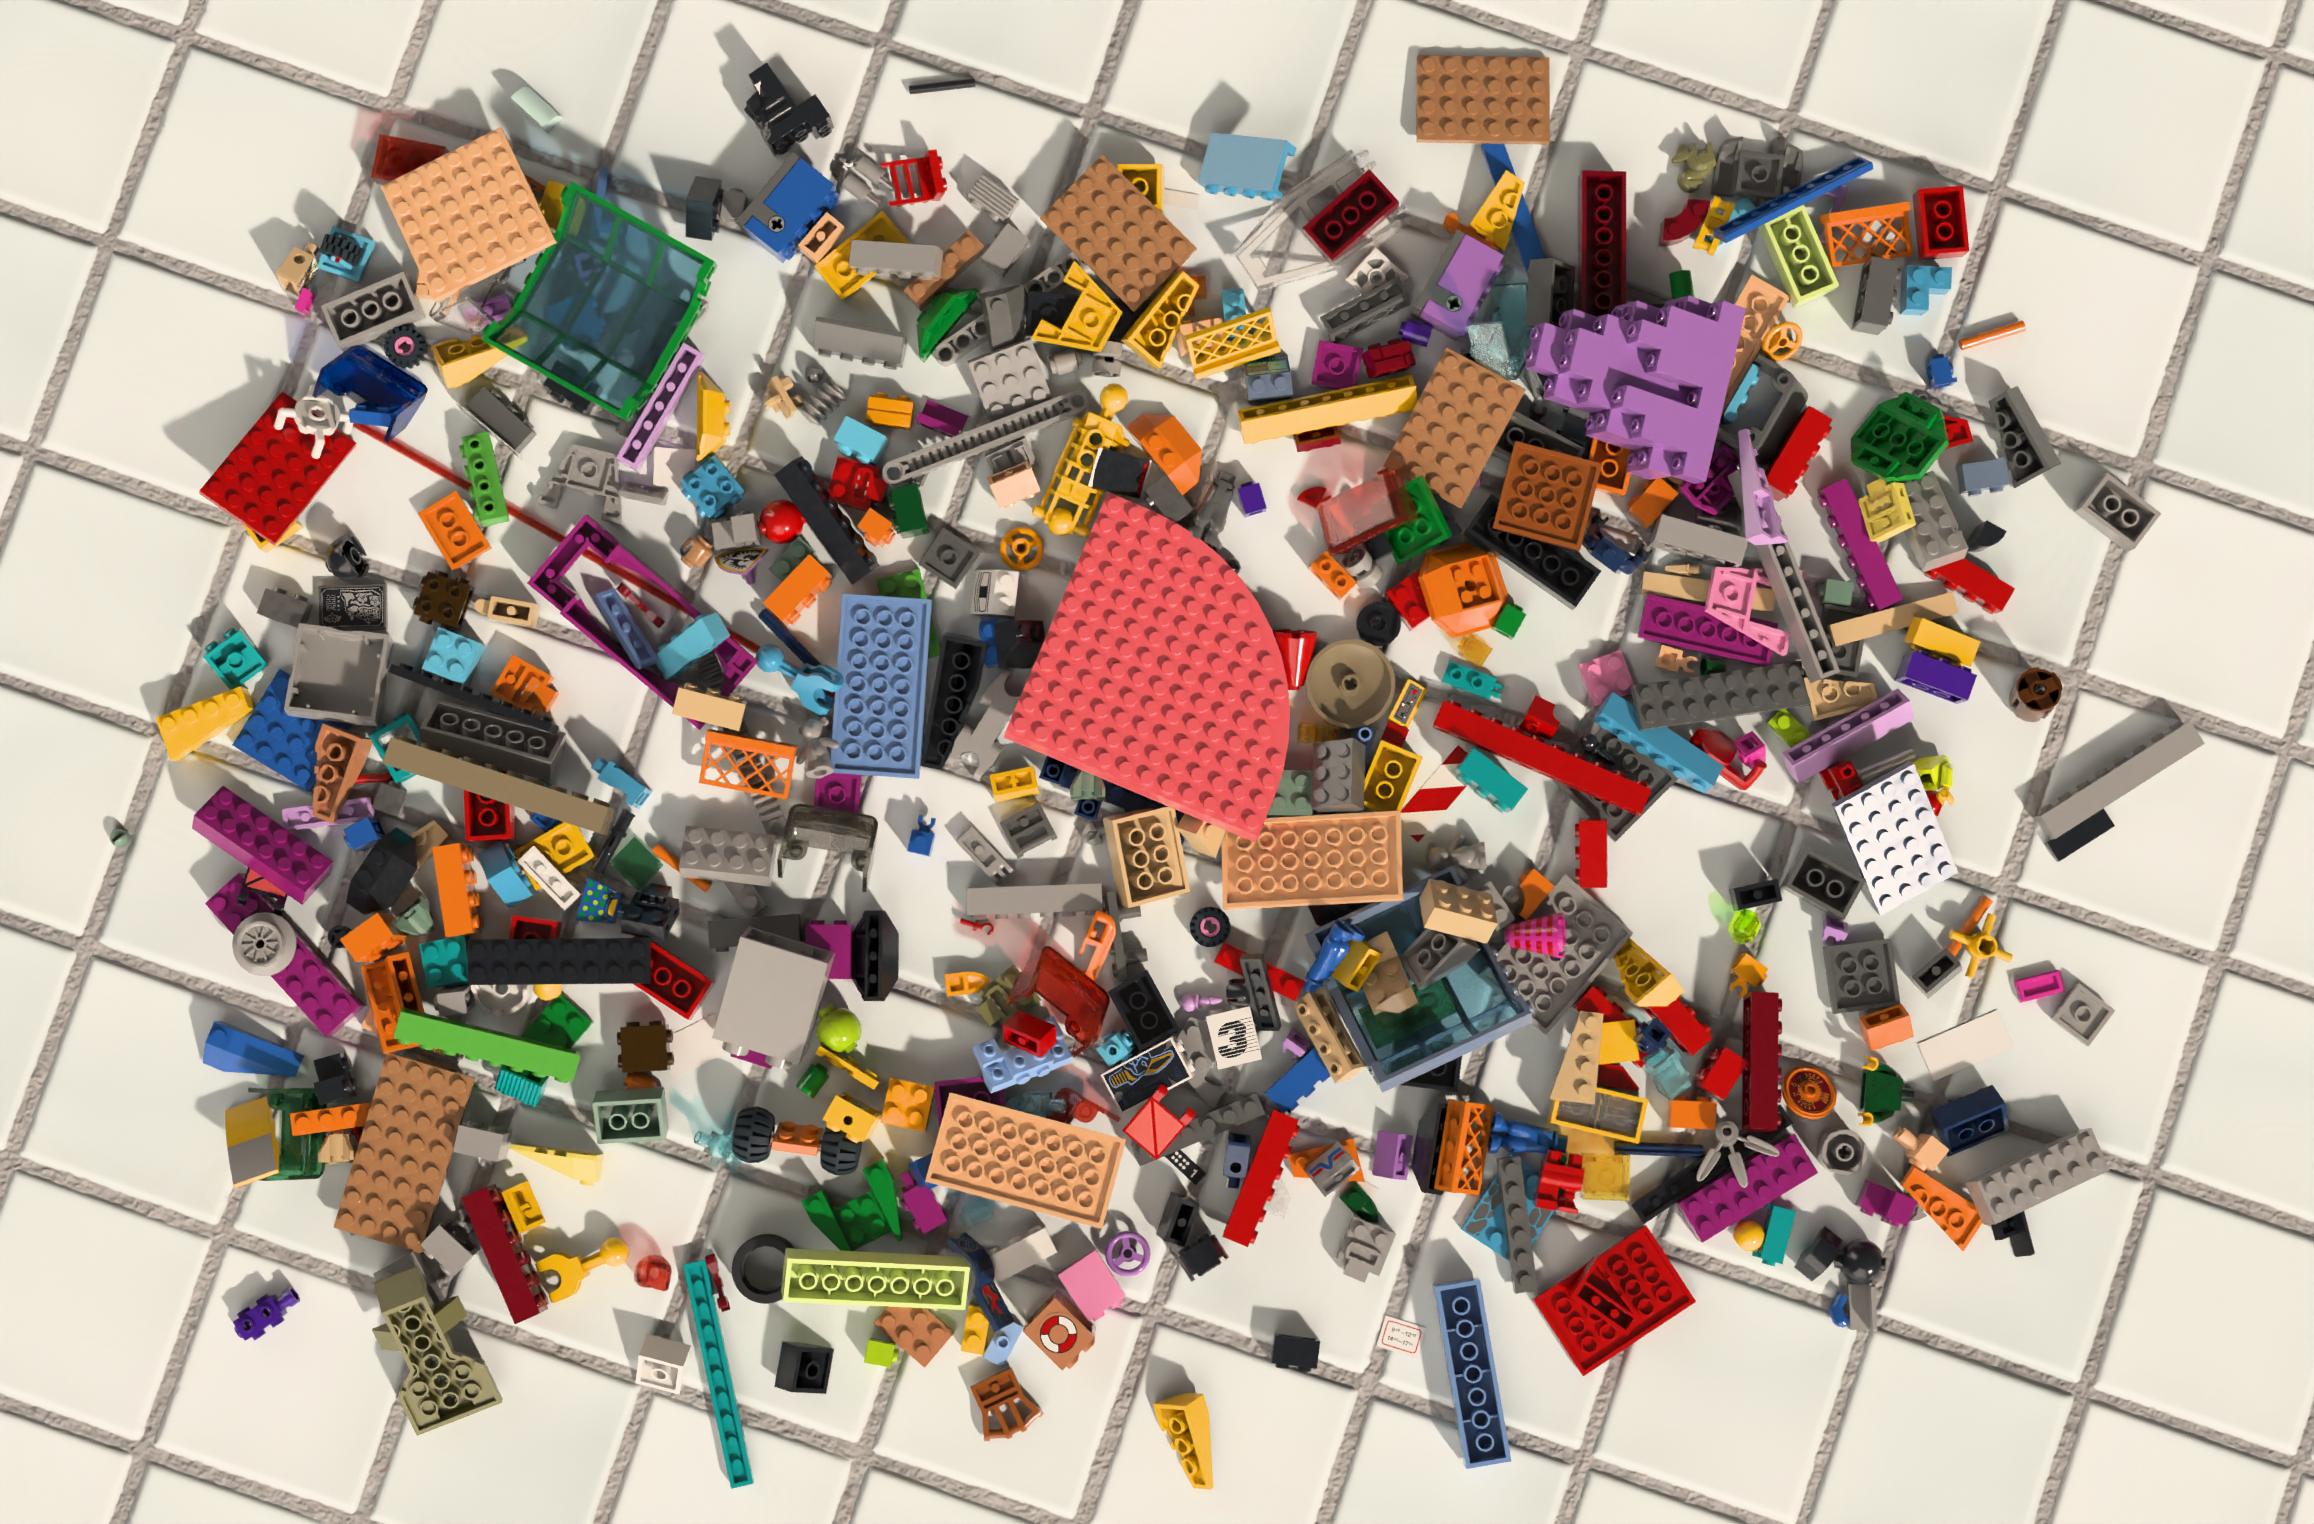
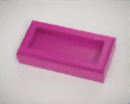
M2059 970L2014 981L2020 1003L2065 992Z

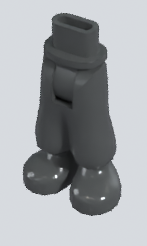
M1219 471L1217 479H1213V483L1193 516V526L1186 528V530L1192 533L1191 537L1201 539L1205 526H1208L1203 542L1214 551L1221 550L1222 543L1218 538V534L1224 530L1233 490L1235 489L1233 484L1236 476L1224 471Z

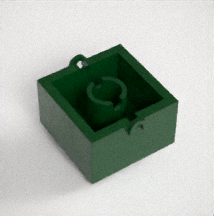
M920 484L891 489L892 495L888 496L892 513L896 512V517L893 518L895 531L897 534H901L903 539L930 533L919 489L921 487Z

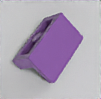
M1378 1131L1372 1175L1407 1180L1413 1135Z

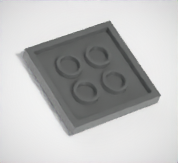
M1891 938L1822 947L1832 1014L1891 1007L1900 1004Z

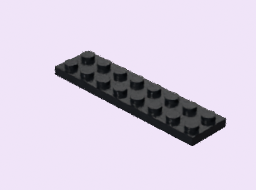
M651 938L468 940V985L651 983Z

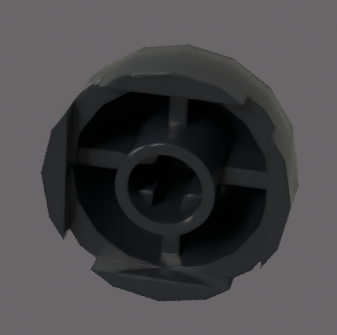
M345 535L333 541L327 548L325 564L328 571L337 578L352 581L367 575L369 563L364 564L362 556L367 555L361 543L355 537L349 538V535Z

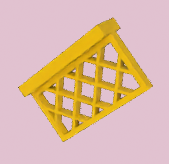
M1270 307L1184 335L1190 357V365L1196 380L1281 352ZM1267 316L1262 324L1256 322L1258 319ZM1239 325H1245L1241 331L1235 329ZM1251 327L1257 328L1253 334L1247 333ZM1224 332L1220 338L1214 337L1216 333ZM1230 334L1236 336L1232 342L1226 340ZM1203 339L1199 345L1192 344V341ZM1209 341L1215 343L1211 349L1205 347Z

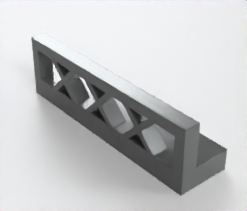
M1398 276L1321 316L1320 320L1328 332L1329 341L1338 343L1409 306V293Z

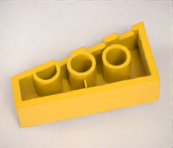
M1176 271L1122 337L1121 341L1153 369H1161L1175 334L1179 331L1183 317L1188 311L1200 285L1184 271Z

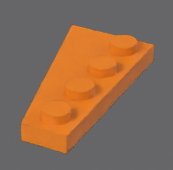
M1912 1165L1900 1185L1917 1201L1950 1239L1964 1251L1982 1224L1975 1205Z

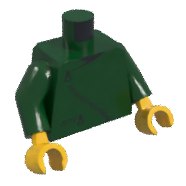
M1864 1056V1058L1868 1059L1867 1066L1862 1065L1858 1116L1863 1117V1122L1858 1123V1125L1870 1126L1892 1117L1895 1111L1901 1109V1101L1913 1102L1914 1089L1903 1088V1079L1898 1078L1897 1072L1885 1062L1879 1061L1875 1057Z

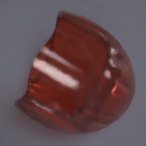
M661 1255L645 1256L635 1267L634 1282L641 1287L667 1291L672 1274L671 1266Z

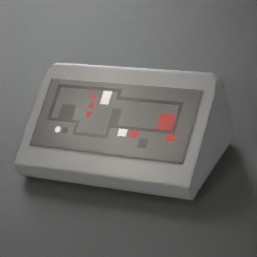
M626 481L619 491L623 498L662 506L666 505L669 490L665 488Z

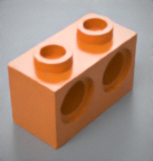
M1327 551L1309 567V570L1339 601L1357 584Z

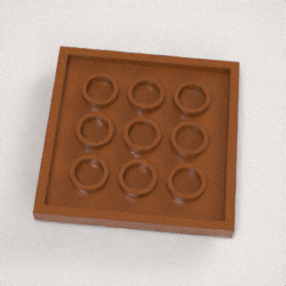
M1515 441L1492 528L1580 551L1602 463Z

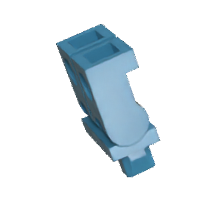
M598 757L591 766L593 770L600 774L597 779L628 795L625 802L632 807L640 809L653 792L632 775L623 771V767L612 760L607 762L605 759Z

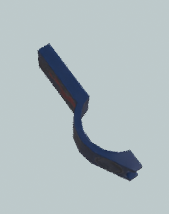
M964 1232L959 1235V1239L951 1238L946 1242L952 1252L962 1254L970 1262L975 1274L973 1293L993 1331L996 1332L1015 1321L993 1281L994 1266L989 1254L978 1242Z

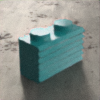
M502 1065L494 1089L499 1090L503 1095L515 1097V1099H519L522 1103L535 1107L543 1096L549 1076L546 1075L545 1078L532 1075V1071L523 1070V1072H516L511 1070L510 1066Z

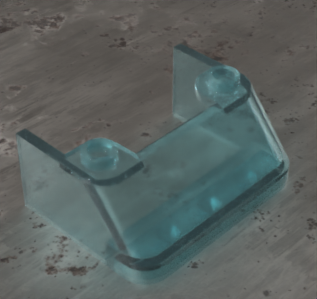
M1527 282L1493 285L1492 290L1496 308L1493 314L1490 315V322L1467 324L1471 343V357L1505 380L1518 379L1526 365L1525 355L1531 344L1530 334L1532 328L1527 327L1525 321Z

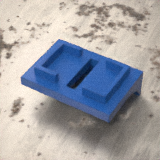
M365 401L356 404L355 408L349 409L350 423L392 427L394 418L404 414L405 409L399 408V405L387 404V407L376 406V402Z

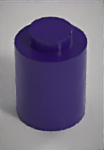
M1407 318L1406 322H1401L1398 334L1402 335L1401 340L1403 341L1409 340L1410 343L1427 347L1433 326Z

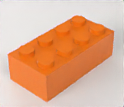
M462 843L432 847L445 936L457 937L481 934V928H484V920L478 911L481 900L479 893L475 892L474 884H477V875L475 870L472 871L471 862L474 861L472 848Z

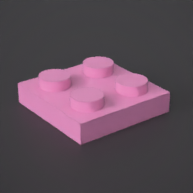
M1621 650L1578 665L1593 707L1601 705L1603 700L1612 692L1620 697L1632 694L1631 687L1634 686Z

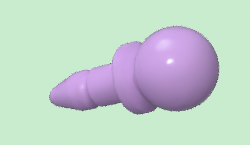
M1186 994L1181 998L1180 1004L1183 1010L1191 1012L1195 1009L1201 1010L1202 1006L1218 1004L1222 1002V998L1216 996L1201 997L1200 994Z

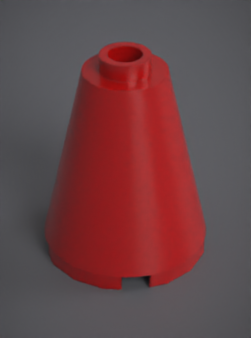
M1290 629L1273 630L1282 656L1288 690H1299V686H1304L1317 640V632L1298 629V631Z

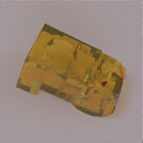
M1300 723L1298 724L1297 744L1313 745V743L1340 740L1341 728L1323 724Z

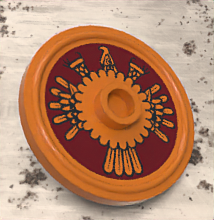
M1806 1065L1795 1067L1785 1075L1782 1081L1781 1092L1785 1103L1794 1113L1808 1119L1822 1118L1830 1113L1835 1106L1837 1099L1835 1086L1829 1076L1818 1068Z

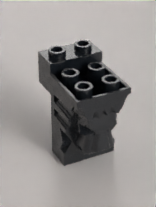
M765 63L749 74L756 92L746 101L747 106L744 108V111L755 122L764 142L774 157L788 152L790 146L794 143H801L809 137V133H812L814 138L818 139L819 137L824 138L832 132L831 129L834 128L831 117L816 94L796 106L768 63Z

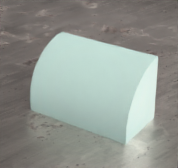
M528 86L519 89L510 97L515 105L547 134L562 119L551 106Z

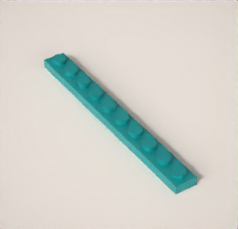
M705 1259L683 1265L730 1486L733 1489L754 1484L709 1269Z

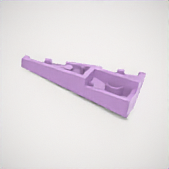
M1747 428L1738 431L1746 540L1754 545L1788 542L1787 535H1783L1779 528V523L1782 520L1780 516L1776 515L1773 502L1775 500L1764 469L1757 466L1755 456L1758 453L1752 447L1750 430Z

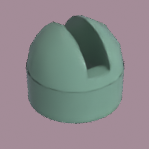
M116 829L110 834V841L116 847H124L129 843L130 835L124 829ZM122 833L123 836H121L115 841L114 838H116L119 834Z

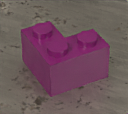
M1865 1180L1855 1205L1861 1207L1860 1212L1871 1217L1875 1213L1882 1216L1880 1221L1899 1227L1900 1224L1908 1225L1917 1201L1872 1181Z

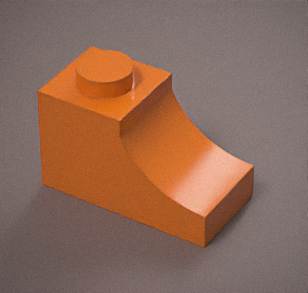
M1535 869L1525 870L1518 878L1520 883L1517 887L1522 892L1523 901L1517 916L1523 921L1530 917L1554 887L1550 881Z

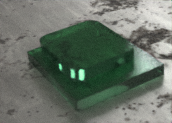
M635 837L609 862L637 891L646 885L664 866Z

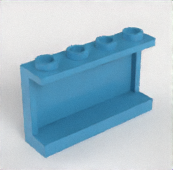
M1211 133L1198 184L1205 188V192L1214 195L1218 192H1223L1225 195L1235 197L1236 194H1241L1250 199H1254L1255 196L1268 201H1273L1274 198L1282 199L1283 194L1278 191L1285 161L1287 156H1295L1297 148L1287 140Z

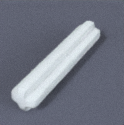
M1910 749L1858 770L1857 773L1861 781L1864 782L1898 768L1909 761H1915L1917 759L1913 749Z

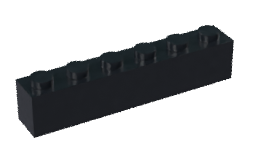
M803 456L794 459L774 474L851 585L862 580L880 566L876 556L868 550L862 536L856 533L851 526L850 519L841 512L835 498L829 495L825 489V484L820 478H817L811 464Z

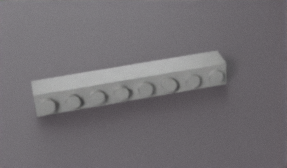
M2180 720L2169 727L2171 731L2166 734L2161 732L2151 738L2152 743L2146 747L2144 744L2132 750L2133 755L2126 758L2123 756L2113 762L2115 766L2110 770L2107 768L2102 769L2095 774L2096 778L2091 782L2085 780L2077 785V791L2072 794L2066 792L2058 797L2059 802L2055 805L2048 804L2039 810L2040 814L2035 819L2048 839L2058 838L2204 745L2203 739L2191 721L2182 723Z

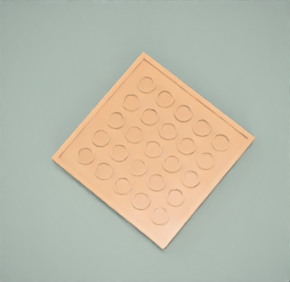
M501 127L381 186L435 302L557 243Z

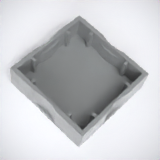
M299 623L294 649V667L289 678L284 706L286 714L292 717L379 727L393 646L391 636L365 631H341L332 627Z

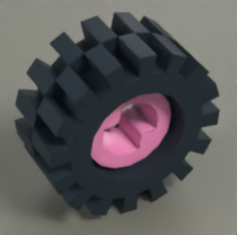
M402 326L401 329L399 327L394 328V332L390 331L388 333L390 335L389 338H385L386 344H384V349L386 350V356L396 366L404 369L406 367L411 369L414 365L419 366V362L425 360L424 354H427L426 347L428 346L425 338L412 327ZM404 342L411 345V349L407 353L400 349Z
M1216 907L1200 909L1193 915L1190 922V932L1193 939L1205 947H1215L1222 944L1230 933L1231 926L1228 916ZM1209 920L1217 926L1216 931L1211 934L1208 930H1204V924Z

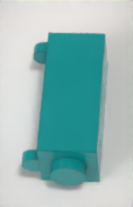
M1766 1204L1764 1207L1768 1208L1763 1228L1764 1242L1757 1252H1752V1256L1761 1258L1763 1264L1775 1267L1776 1263L1783 1264L1796 1211Z

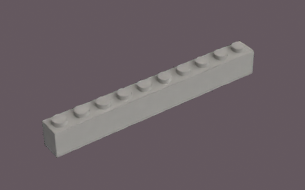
M1741 469L1727 477L1744 517ZM1780 522L1779 528L1781 530V533L1785 535V532ZM1789 542L1755 545L1809 682L1813 683L1839 673V667Z

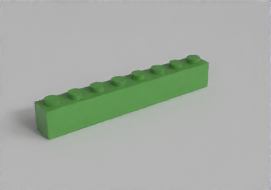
M402 1007L393 1036L401 1044L410 1045L413 1042L420 1044V1048L426 1050L437 1048L443 1050L442 1053L456 1056V1053L465 1055V1058L471 1061L487 1060V1064L500 1067L503 1064L510 1066V1069L516 1072L528 1070L532 1071L534 1076L545 1078L548 1075L555 1077L554 1080L562 1083H567L568 1080L574 1081L581 1056L580 1051Z

